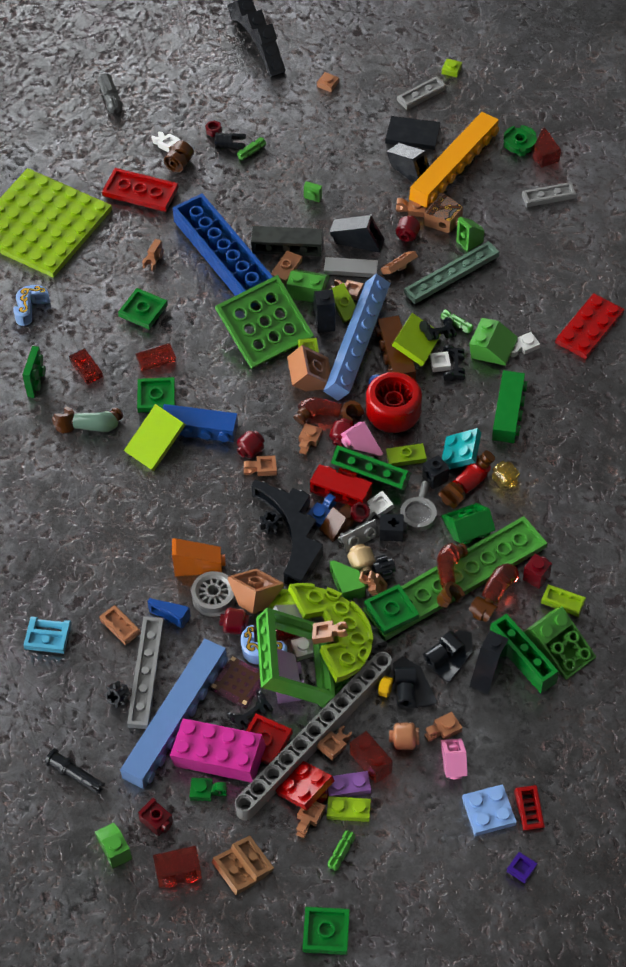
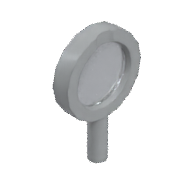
M422 481L419 496L406 500L400 508V514L404 515V522H407V528L413 531L427 530L436 521L437 509L434 503L426 499L429 482Z

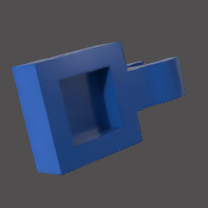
M331 493L326 496L323 504L317 502L307 513L316 519V526L319 528L330 510L336 505L334 501L336 497Z

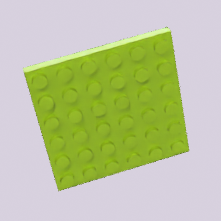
M27 168L0 197V254L54 278L112 211V205Z

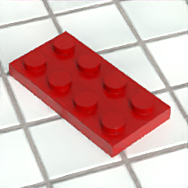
M114 168L102 190V196L166 212L179 187L178 183Z
M593 293L557 336L555 343L587 359L624 314V308Z

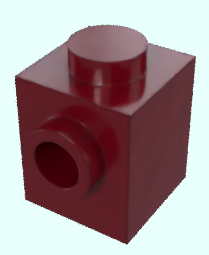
M534 554L524 567L523 580L540 589L550 576L552 563L547 558Z

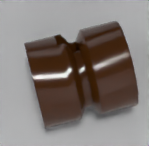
M184 141L175 142L164 158L165 166L172 172H182L194 155L193 148Z

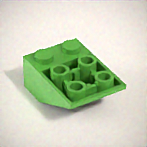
M563 606L553 609L523 631L555 666L565 680L596 658V655Z

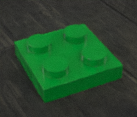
M136 288L118 311V316L150 329L168 303L163 298Z
M32 346L22 374L27 397L35 398L36 392L40 390L41 378L45 376L46 367L43 366V355L38 346Z
M175 377L138 379V413L150 412L155 404L162 409L164 404L175 405Z
M400 584L364 601L365 607L384 635L419 619L418 611Z
M305 907L303 952L347 955L350 909Z

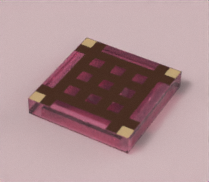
M232 656L212 684L211 691L246 709L261 687L260 670Z

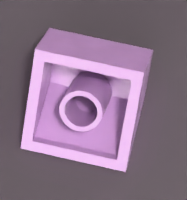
M277 649L279 676L304 683V679L300 680L299 674H302L301 663L296 662L295 654ZM276 692L278 704L302 700Z

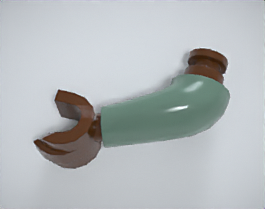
M66 406L64 407V414H54L52 421L56 430L60 433H69L74 429L109 432L117 428L118 421L123 418V413L115 407L111 411L74 414L73 409Z

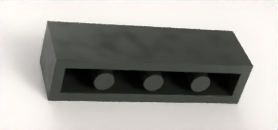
M253 226L251 249L255 254L284 255L286 251H290L301 256H322L323 229Z

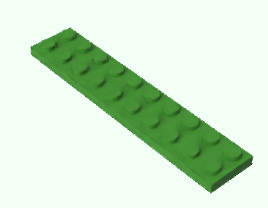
M523 516L467 548L468 555L458 560L450 558L402 585V589L418 611L419 619L384 635L367 608L364 607L362 609L372 625L379 629V635L382 639L387 641L443 608L437 603V596L444 588L443 578L452 577L453 582L459 585L466 595L500 575L504 568L514 567L547 548V542ZM453 596L450 603L455 601V598Z

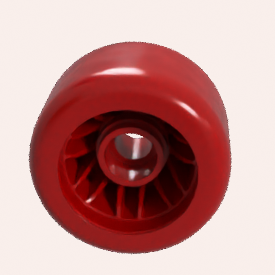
M387 372L372 380L366 391V414L373 426L384 432L400 433L409 430L418 422L422 412V391L415 379L404 373Z

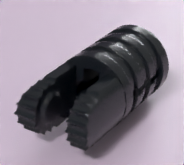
M216 132L215 148L243 149L245 147L244 143L233 142V140H244L246 134Z

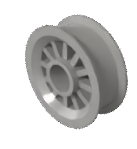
M211 571L196 578L191 588L193 605L199 613L205 616L218 617L220 614H225V610L233 608L236 601L228 582V575L222 572Z

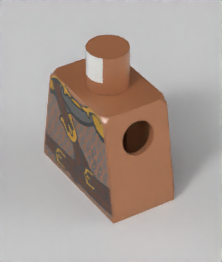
M441 193L424 213V225L450 233L457 226L458 218L462 217L463 207Z

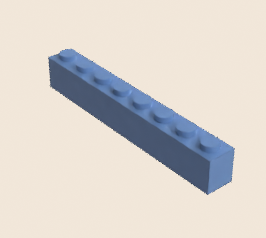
M377 273L364 283L323 391L337 401L351 391L391 284Z
M204 638L121 767L122 779L142 789H145L146 785L153 781L158 766L161 767L164 764L167 752L173 748L182 719H189L190 716H194L199 701L204 700L208 687L217 679L218 671L220 668L225 667L228 661L225 647Z

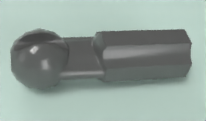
M102 73L97 78V81L106 101L107 109L110 113L117 114L121 112L123 103L118 96L111 75Z

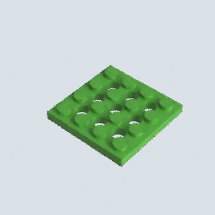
M278 275L215 306L217 313L251 369L298 346L299 339L314 337V334ZM272 295L276 301L270 303L267 301L266 296ZM251 304H259L260 309L257 311L253 310ZM281 310L284 312L285 317L279 318L275 312ZM242 311L245 317L238 318L235 312ZM266 318L269 321V325H262L260 319ZM289 325L294 329V332L287 333L284 327ZM251 326L254 332L251 334L246 333L244 327ZM269 334H276L278 336V340L272 341L269 338ZM259 341L263 344V348L257 349L253 343Z

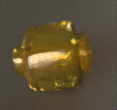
M503 460L492 469V478L501 489L509 488L511 490L519 484L517 480L520 477V472L512 462H505Z

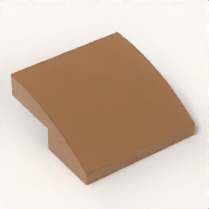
M251 836L233 843L231 849L213 857L212 860L213 865L235 895L247 890L274 870L272 864Z

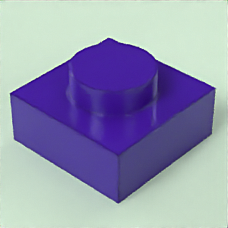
M518 852L508 866L507 872L523 883H526L536 869L537 863Z

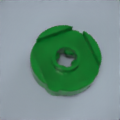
M521 125L520 128L512 126L504 133V148L512 153H516L518 156H525L536 147V132L528 126Z

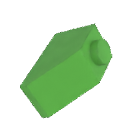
M459 217L456 242L469 252L484 242V229L473 220Z
M334 560L330 561V573L338 592L342 593V597L348 601H353V598H364L365 589L368 588V585L360 582L359 570Z
M115 823L95 831V835L112 869L132 860L130 848Z

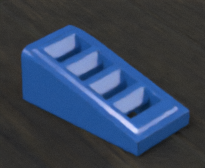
M151 598L148 600L150 613L164 618V620L180 628H184L191 617L190 608L187 606Z

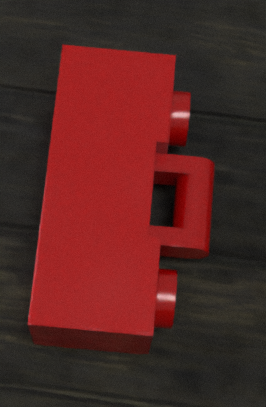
M319 464L310 480V492L325 498L331 493L336 497L334 501L345 505L348 504L352 507L358 502L367 504L372 494V482L364 478H358V473L341 467L337 472V470L330 466Z

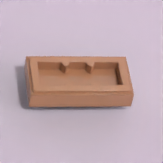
M286 251L271 275L273 277L278 275L282 283L287 284L291 270L298 268L302 262V256Z
M416 251L406 252L383 266L380 270L383 275L392 274L396 270L401 271L407 267V263L417 258L418 255Z
M116 605L99 616L100 621L124 645H127L141 634L140 629Z

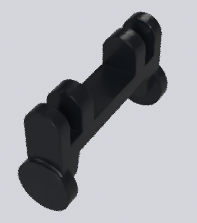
M445 318L443 322L444 327L431 328L427 321H421L419 324L420 330L424 332L429 341L438 340L439 334H444L445 338H454L457 335L451 318Z
M451 345L444 346L443 352L448 351V354L453 358V369L443 374L444 380H464L465 369L458 367V360L462 361L465 359V350L463 348H454Z
M261 690L256 692L257 702L255 707L245 714L226 713L229 721L234 723L239 730H244V727L241 725L242 723L248 728L250 724L248 719L258 711L262 716H265L267 711L264 707L269 711L273 710Z

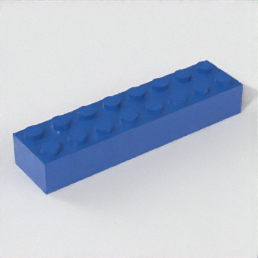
M203 193L173 207V217L176 225L235 296L273 277ZM268 295L266 296V299L269 300L274 296ZM252 303V304H251V308H253V307H255V306H257V305H259V304H257V303Z

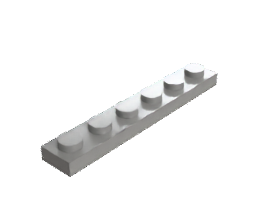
M143 617L127 721L128 728L147 729L149 725L164 626V618Z

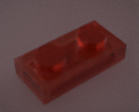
M170 343L135 354L141 371L176 361V356Z
M85 348L69 356L70 362L87 385L103 377L102 371Z

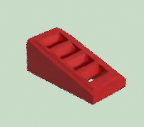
M537 785L515 788V800L523 831L545 828ZM532 795V798L523 799L522 796ZM534 803V806L524 807V804ZM527 811H536V814L533 815L525 814ZM538 819V823L527 824V820Z

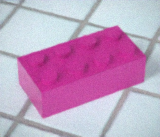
M183 718L170 757L175 767L252 782L256 778L266 744L262 734Z

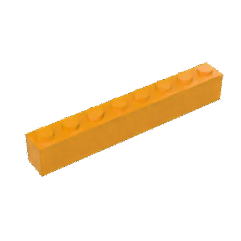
M481 112L411 185L409 200L426 208L433 203L437 196L445 191L449 183H453L455 177L463 172L464 167L470 164L476 155L480 154L482 148L489 144L491 138L498 134L499 119Z

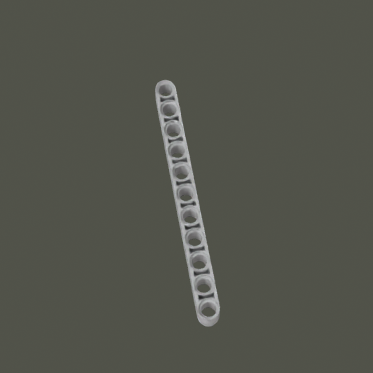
M378 652L240 793L235 800L236 815L239 819L250 820L276 794V789L290 774L318 750L316 748L317 743L330 731L334 733L378 687L380 680L384 676L390 675L392 658L388 653ZM366 677H372L373 679L367 680V679H365V678H366ZM343 704L346 705V707L341 708L339 707V705ZM329 718L333 719V721L327 722L325 721V719ZM312 733H319L318 736H313V735H311V734H312ZM299 747H305L306 749H305V750H298L297 748H299ZM286 761L292 762L290 765L283 764ZM271 776H277V777H278L277 779H274V780L269 779V777H271ZM258 790L264 791L262 794H255ZM243 805L250 806L248 809L240 808Z

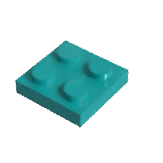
M478 428L446 436L442 460L450 469L476 463L482 433Z

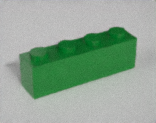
M503 370L493 425V441L514 443L515 436L519 437L521 425H517V423L522 421L523 410H520V406L524 407L525 396L522 395V392H526L528 381H524L525 373Z
M337 445L331 463L402 490H406L412 474L402 468Z
M508 614L491 623L490 631L509 639L507 657L540 694L557 683L559 671Z

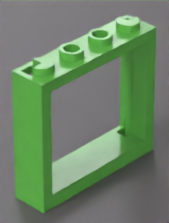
M267 607L256 617L261 688L324 706L335 697L334 679L320 653L321 646L330 644V642L313 643L317 687L279 676L276 629L312 640L313 623L315 622Z

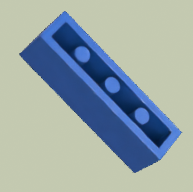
M168 404L163 405L165 411L186 424L179 434L180 436L234 442L238 428L237 413Z

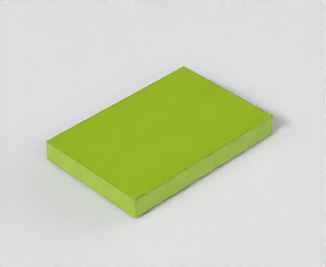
M411 313L392 346L420 366H423L438 340H427L424 332L419 327L420 322L424 320Z
M155 404L124 451L152 471H155L186 424Z

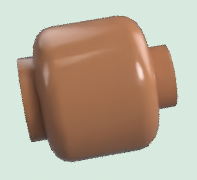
M412 722L396 723L394 729L389 730V742L394 743L396 750H413L416 745H419V728H416Z

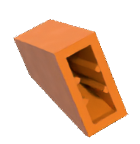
M172 538V559L175 576L202 575L211 571L222 572V566H226L225 554H221V547Z

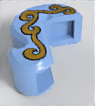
M30 285L21 288L17 292L16 301L18 307L15 306L13 308L16 323L26 326L32 322V303H50L46 288L40 285Z
M251 625L242 632L241 650L243 657L249 663L257 665L259 664L258 642H255L254 625ZM277 641V649L288 652L287 645L283 641Z

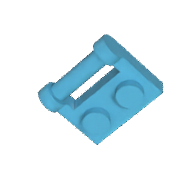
M31 617L23 645L24 649L64 654L71 630V621L64 620V622ZM37 627L50 628V629H60V630H62V631L42 630V629H37Z

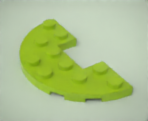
M312 583L290 584L288 590L303 619L322 616L324 621L333 620L334 625L343 621L347 623L348 628L346 631L348 636H335L334 641L336 643L322 645L320 653L335 683L355 675L366 664L372 650L373 632L365 613L354 601L349 602L342 597V593L327 587V589L315 587V584Z

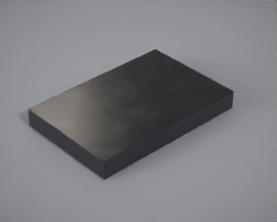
M391 116L385 144L397 145L401 143L415 148L435 150L440 122Z

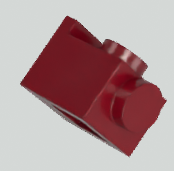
M154 798L138 812L140 822L158 837L162 833H166L172 826V815L157 803Z

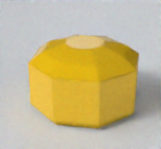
M384 676L380 680L378 685L379 696L389 697L393 686V678Z

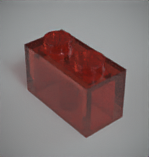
M367 731L350 742L351 756L364 771H368L369 777L375 784L392 773L393 760Z
M196 846L153 855L159 888H170L182 882L193 883L202 878Z

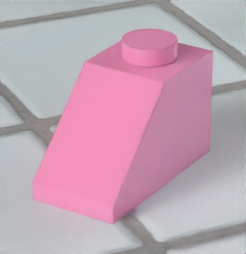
M358 422L341 433L342 443L347 449L349 448L352 451L372 456L383 455L382 450L365 422Z
M462 738L441 740L446 778L461 779L462 776H467V755Z

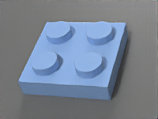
M503 784L462 795V800L475 836L516 826V819Z

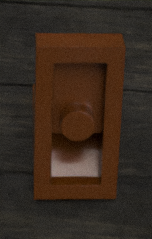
M346 504L339 511L333 507L319 528V531L334 542L341 533H345L357 523L350 515L351 507Z

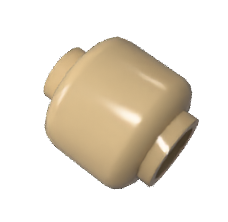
M364 544L353 546L347 555L351 568L359 570L360 573L364 572V574L372 571L373 563L376 562L371 548Z

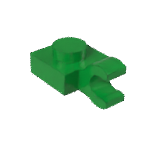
M191 778L190 801H211L212 796H227L226 782L213 784L212 778Z

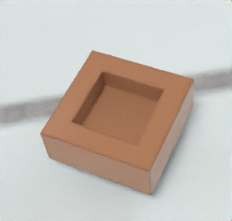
M324 72L317 81V87L332 92L339 83V77Z

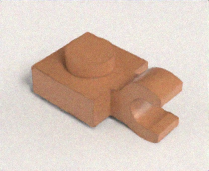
M397 198V212H408V216L424 217L426 207L411 200L407 202L403 198Z
M155 239L148 249L147 257L142 261L143 268L151 264V270L154 271L156 269V263L159 258H162L164 253L161 240Z
M305 423L299 435V447H301L299 453L307 455L311 445L317 446L323 434V428Z
M257 456L256 461H244V475H251L254 472H257L258 476L277 475L276 456Z
M370 571L369 576L365 575L364 572L360 573V582L368 585V591L372 596L387 590L388 584L379 573L375 574L373 571Z
M450 712L435 719L434 725L425 729L427 733L424 736L428 742L439 736H442L445 740L462 732L463 727L454 714Z
M316 801L307 811L300 808L297 813V819L301 820L296 828L298 831L297 836L305 838L310 824L317 826L326 805Z

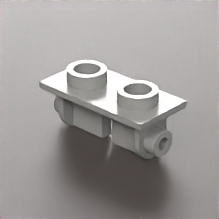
M366 520L364 523L356 526L354 530L350 529L340 534L338 540L341 544H344L346 552L350 551V548L353 546L364 544L379 536L376 520Z

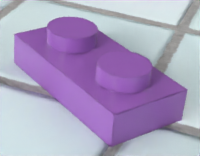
M368 771L333 776L335 782L328 788V795L335 797L371 794Z

